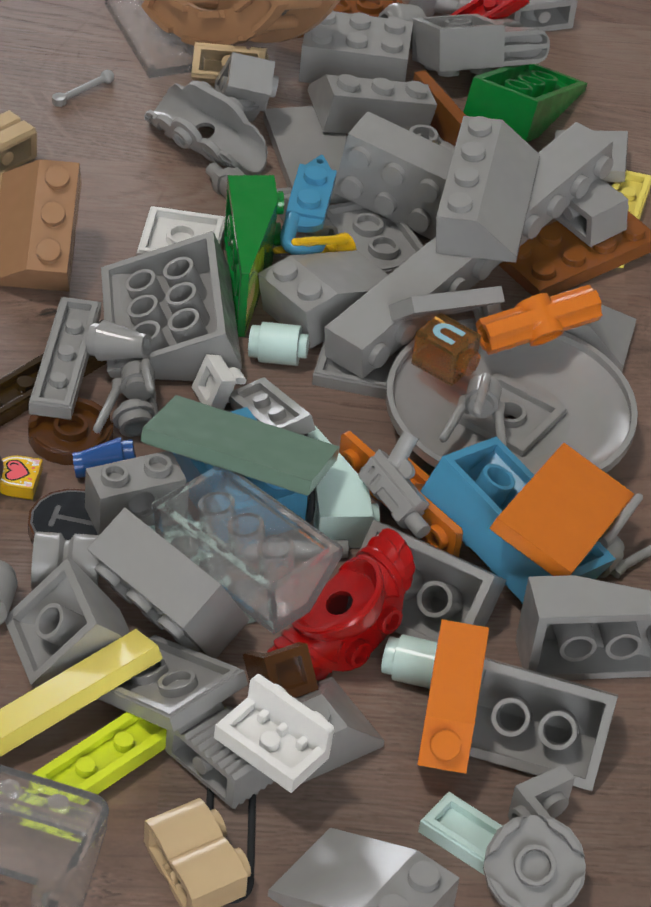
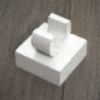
M206 354L192 384V389L201 403L224 410L226 403H230L229 397L234 390L235 384H245L247 380L240 369L235 367L228 368L221 355Z

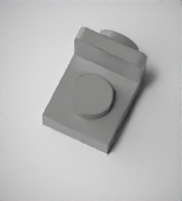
M562 764L516 785L508 812L509 821L525 815L558 817L569 804V797L575 777Z

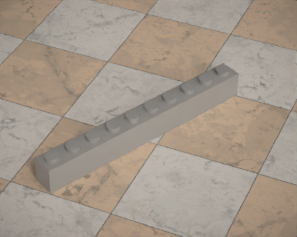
M575 122L539 152L540 160L520 246L529 238L533 239L536 237L541 228L553 218H558L564 209L570 205L571 199L574 197L582 198L588 191L590 184L598 177L604 179L608 176L614 162L612 158L613 140ZM434 237L324 327L325 356L361 379L365 378L375 368L383 366L389 356L401 346L409 344L421 329L427 324L435 322L440 316L392 321L389 310L390 304L411 296L469 290L478 281L486 279L491 271L502 261L436 253V237Z

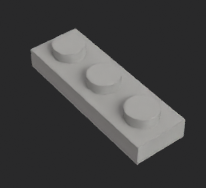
M265 377L233 390L229 397L233 410L248 407L257 421L301 435L316 430L312 415Z

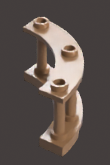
M144 0L141 7L162 30L167 33H174L184 43L193 46L195 42L235 46L247 41L274 43L295 39L319 25L333 11L340 0ZM285 10H289L285 15H282Z

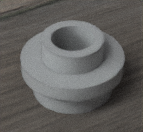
M140 399L126 400L112 414L114 426L124 436H140L142 428L155 416L154 407L151 403Z

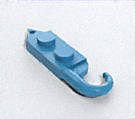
M323 155L316 157L306 165L299 164L280 233V244L291 255L321 253L326 246H294L291 243V240L296 237L297 232L310 233L323 230L337 174L336 170H331Z

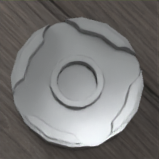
M525 815L513 818L496 831L486 848L483 871L487 888L502 907H567L573 903L584 885L586 863L582 844L568 826L553 817Z

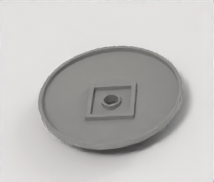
M475 318L455 321L448 324L466 333L465 335L460 336L447 328L440 330L443 335L456 341L451 345L434 335L433 329L411 341L396 357L389 371L386 385V406L390 420L399 436L405 430L419 438L413 451L433 467L437 466L444 455L496 437L493 415L486 418H477L471 415L469 411H465L448 440L444 443L439 440L445 425L457 407L459 397L466 394L470 380L474 376L483 373H489L501 384L500 401L505 404L504 423L507 448L534 475L563 443H566L607 473L625 456L632 444L638 418L637 402L634 392L623 373L598 349L565 331L558 338L542 345L530 346L529 343L509 350L488 355L479 344ZM511 415L516 417V419H507L505 417Z

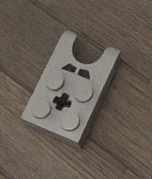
M479 14L412 18V60L423 64L426 70L438 71L439 76H458L459 70H470L474 74H483L490 72L491 68L537 64L545 60L550 49V40L545 32L533 27H524L522 23L513 19L492 20Z

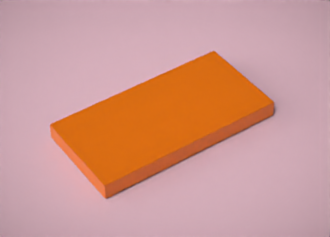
M563 443L499 514L489 529L552 576L572 575L626 507L634 493L566 443Z

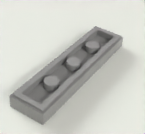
M61 297L30 397V415L72 419L89 358L86 349V336L89 327L93 323H99L101 302Z

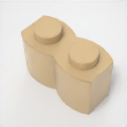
M201 798L147 819L144 823L145 845L158 870L167 879L180 907L224 906L246 896L247 879L251 876L250 864L243 850L239 847L234 849L225 838L227 830L222 816L216 809L210 810Z

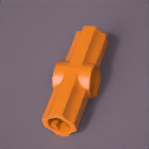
M590 284L554 296H549L548 293L536 294L519 302L515 308L478 319L476 322L477 338L482 350H485L488 355L509 350L529 343L530 346L542 345L558 338L564 331L599 321L603 316L601 310L602 302L597 290H594Z

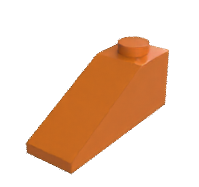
M441 619L417 765L467 773L489 627Z

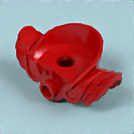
M390 528L382 529L379 534L371 537L367 546L360 549L356 557L347 560L339 568L338 573L323 588L318 589L305 608L301 612L296 613L291 619L292 626L288 630L284 629L282 631V636L273 641L274 645L267 650V653L298 642L307 643L315 677L318 681L324 680L333 670L345 672L363 666L374 649L389 634L396 631L401 624L404 595L411 587L413 574L415 573L414 558L407 542L398 532ZM350 596L353 599L352 605L350 609L344 613L347 607L348 597Z

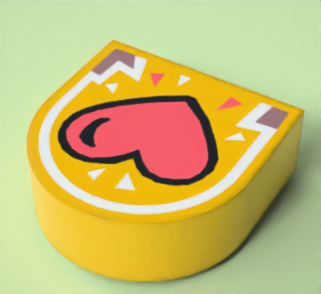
M18 455L3 458L4 467L2 478L0 479V493L11 497L33 500L43 471V459Z

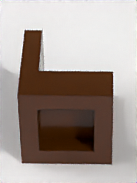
M298 642L268 653L250 651L243 654L249 682L255 675L260 674L273 684L283 687L294 698L319 690L307 643Z

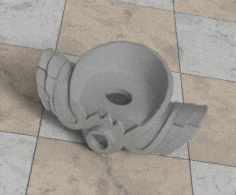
M193 80L185 87L175 83L167 90L154 111H146L144 115V120L150 122L158 130H164L165 136L168 138L172 137L178 146L184 149H192L202 154L211 162L219 163L224 167H238L245 175H260L267 165L268 151L265 139L259 133V130L247 119L241 102L232 96L227 97L214 90L205 81ZM209 126L215 131L211 137L202 138L197 129Z

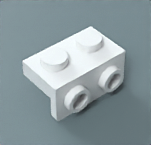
M257 674L250 680L248 697L215 725L214 738L292 793L329 759L334 726L322 714L312 711L289 695L283 687L273 684L262 675Z

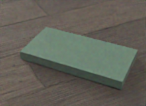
M175 395L142 428L141 442L306 496L310 495L337 461L340 448L327 442Z

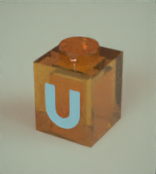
M440 312L416 331L411 364L453 386L465 375H471L478 367L481 355L478 353L481 334Z

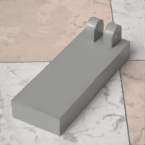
M502 286L411 296L390 304L389 310L392 321L473 311L477 322L480 318L502 312L500 303L505 302Z

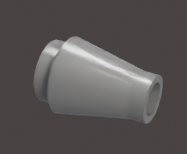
M108 320L93 323L88 329L86 349L88 354L95 356L98 361L132 358L145 359L148 358L151 352L152 340L149 334L139 333Z

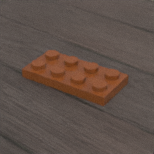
M628 211L627 230L590 247L559 221L542 227L536 237L533 239L529 238L520 246L516 263L502 261L499 266L532 296L540 293H548L549 296H554L651 253V229Z

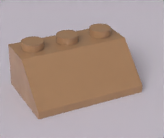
M39 159L2 173L0 189V286L70 291L82 184L80 163Z

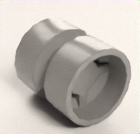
M35 531L32 552L31 590L35 589L66 558L73 560L98 586L99 574L94 568L99 562L87 548L99 535L74 534L70 540H65L62 533Z

